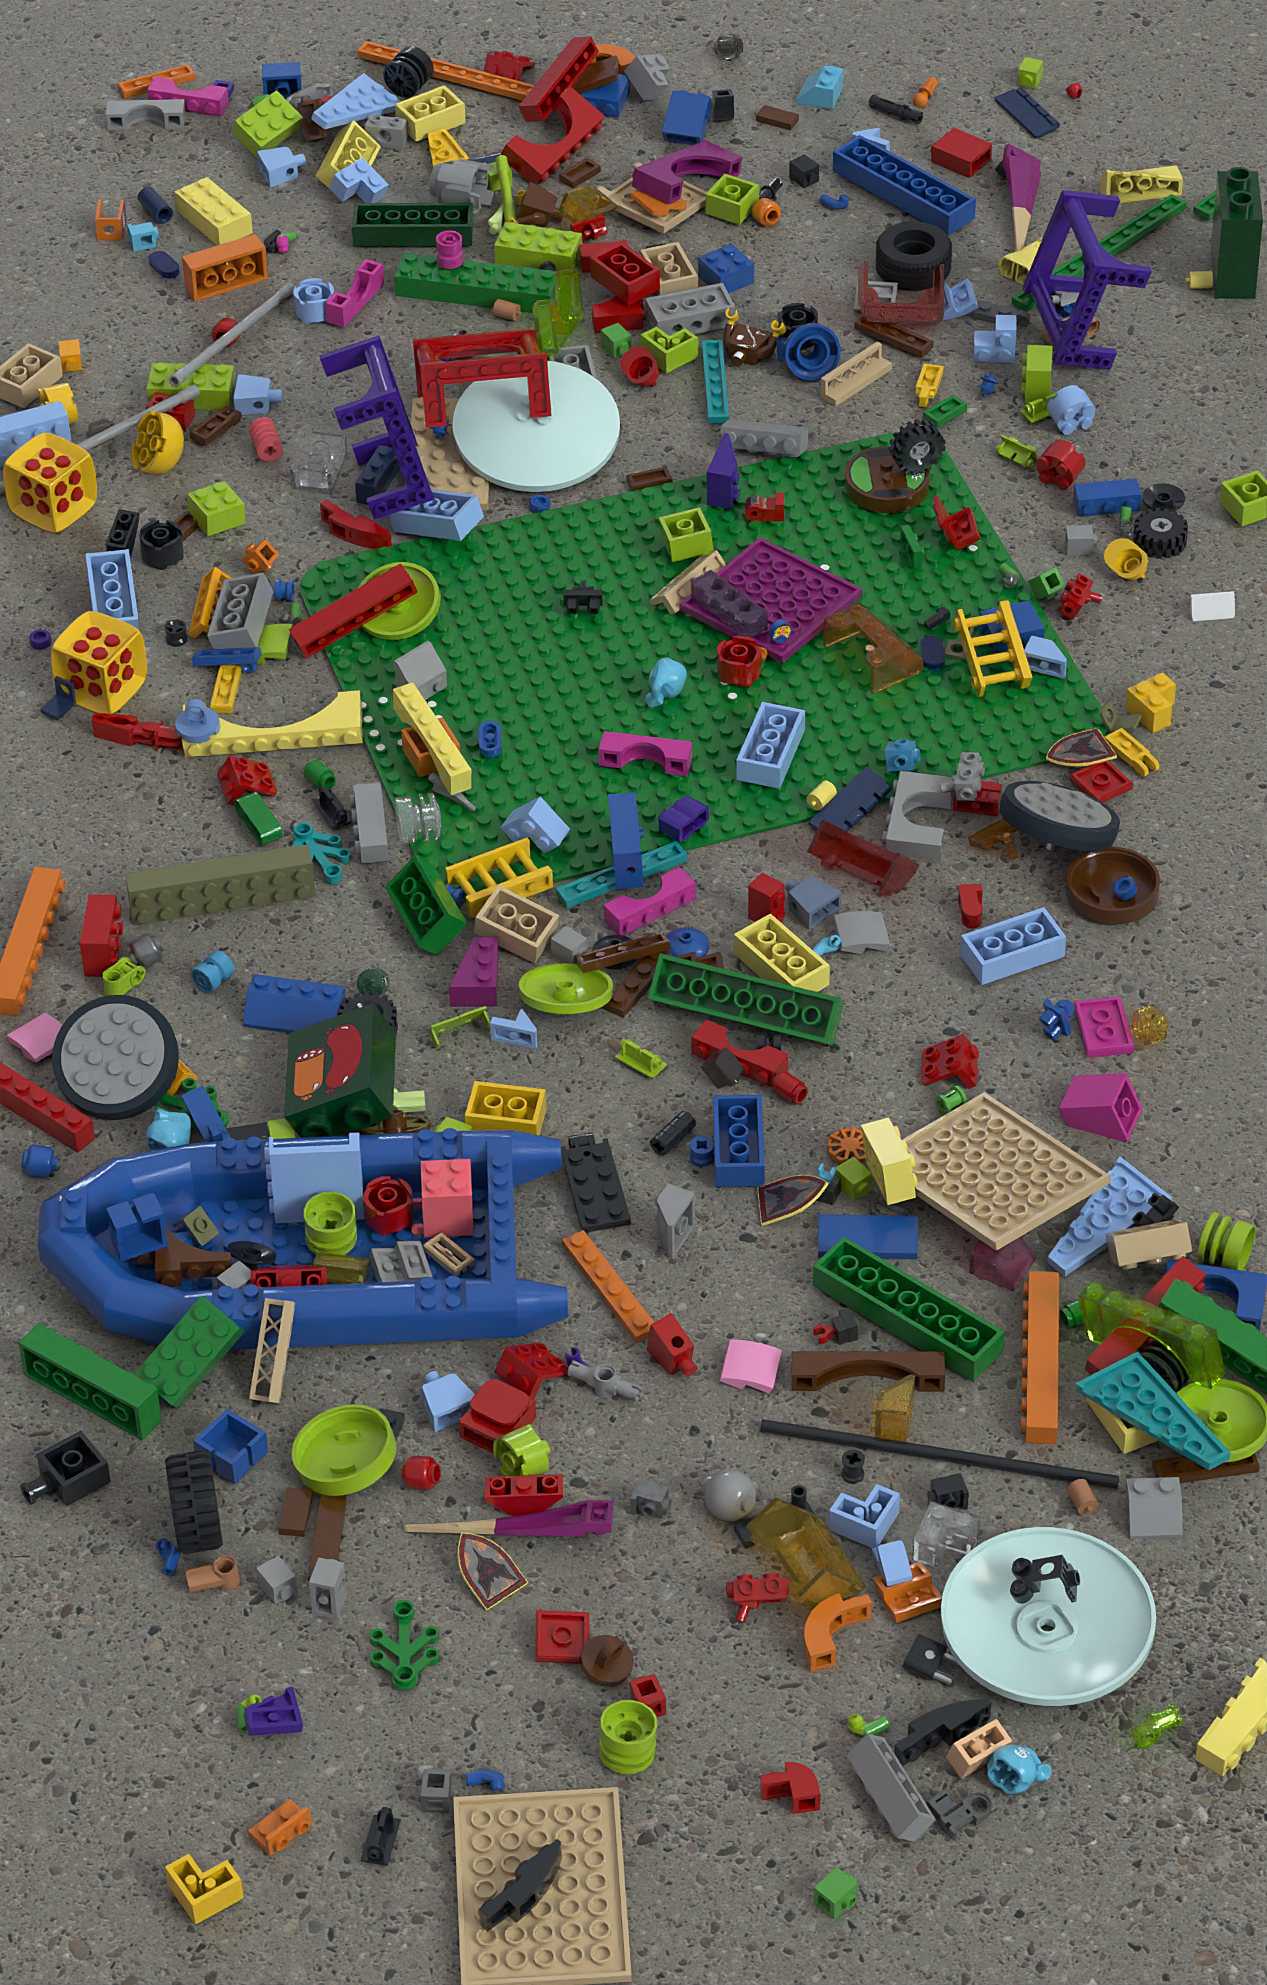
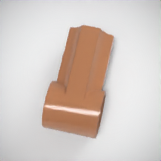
M229 1555L218 1557L212 1564L186 1569L190 1592L217 1586L221 1589L230 1590L235 1588L240 1582L237 1562Z

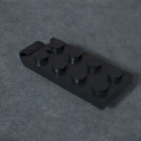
M593 1132L568 1136L569 1149H565V1146L561 1147V1158L581 1230L588 1233L631 1225V1218L608 1138L603 1139V1143L596 1144Z

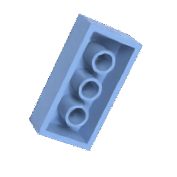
M61 401L0 417V467L4 466L6 460L16 450L41 433L55 434L71 442L68 414Z
M432 489L434 500L388 515L394 532L455 541L464 539L484 517L477 495Z
M129 549L85 554L92 611L124 621L139 630Z
M766 702L761 703L737 758V780L780 789L805 731V710Z
M1045 907L961 935L960 956L980 984L984 985L1065 957L1066 936Z

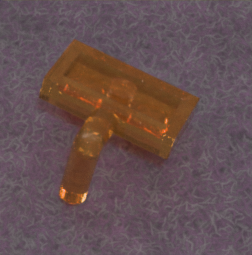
M1004 818L968 837L971 846L982 850L991 848L999 840L1004 841L1009 860L1018 858L1011 835L1018 830L1006 822Z

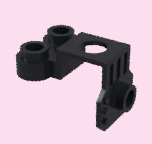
M1063 1555L1032 1560V1563L1025 1558H1018L1013 1562L1012 1573L1017 1580L1012 1582L1010 1594L1015 1602L1023 1604L1030 1601L1034 1593L1040 1592L1041 1581L1060 1578L1071 1603L1076 1602L1080 1575L1078 1570H1074L1071 1563H1067ZM1044 1564H1054V1569L1050 1573L1041 1574V1567Z

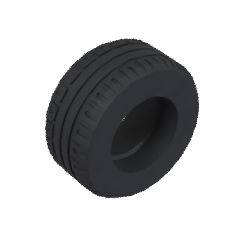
M908 221L892 225L879 236L876 242V271L884 282L898 283V289L921 291L933 288L941 284L951 271V240L942 229L929 223Z

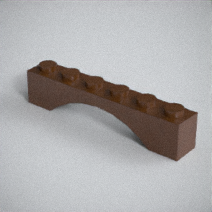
M792 1351L791 1388L792 1391H818L826 1385L841 1379L856 1376H878L897 1380L919 1392H944L945 1356L944 1352Z

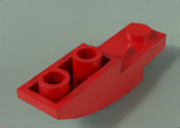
M327 499L320 503L321 520L329 524V532L334 536L369 549L392 546L391 532L375 523L372 519L362 514L355 518Z

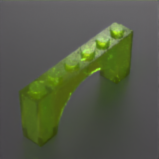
M578 269L558 270L554 275L555 299L537 300L532 306L537 345L540 352H546L547 356H555L560 352L584 317Z
M1094 1280L1078 1295L1087 1339L1102 1344L1116 1328L1136 1329L1150 1335L1166 1346L1182 1363L1191 1382L1212 1389L1225 1374L1216 1329Z

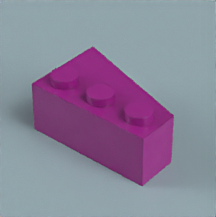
M474 937L449 986L450 1007L497 1006L498 937Z

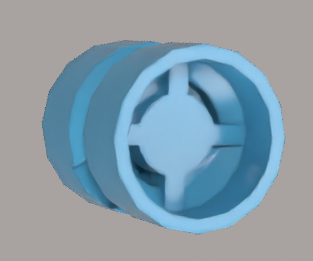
M215 950L204 959V962H200L191 970L190 976L198 989L210 994L221 985V982L226 981L233 975L235 969L232 961L226 954Z

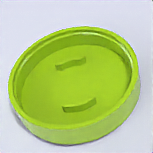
M352 1404L329 1409L311 1419L297 1434L292 1446L291 1455L299 1478L308 1489H312L313 1492L318 1494L340 1496L360 1491L379 1480L393 1463L397 1444L387 1418L380 1411L369 1406Z

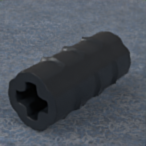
M681 1111L666 1126H663V1129L650 1140V1146L655 1153L664 1156L696 1126L694 1117L687 1111Z

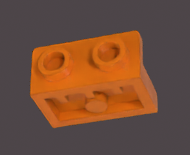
M289 1799L250 1828L248 1836L267 1855L272 1856L277 1851L283 1850L295 1837L304 1834L312 1825L311 1811L308 1807L301 1809Z

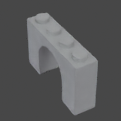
M900 771L899 780H894L893 793H896L895 797L890 799L889 810H892V813L887 814L886 827L889 828L888 831L883 833L882 844L886 845V854L941 860L944 845V828L916 825L908 821L904 815L911 809L921 806L951 809L954 790L942 793L940 784L953 781L952 777Z

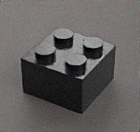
M82 1431L37 1454L40 1474L45 1472L53 1483L55 1493L66 1506L111 1482L108 1462Z

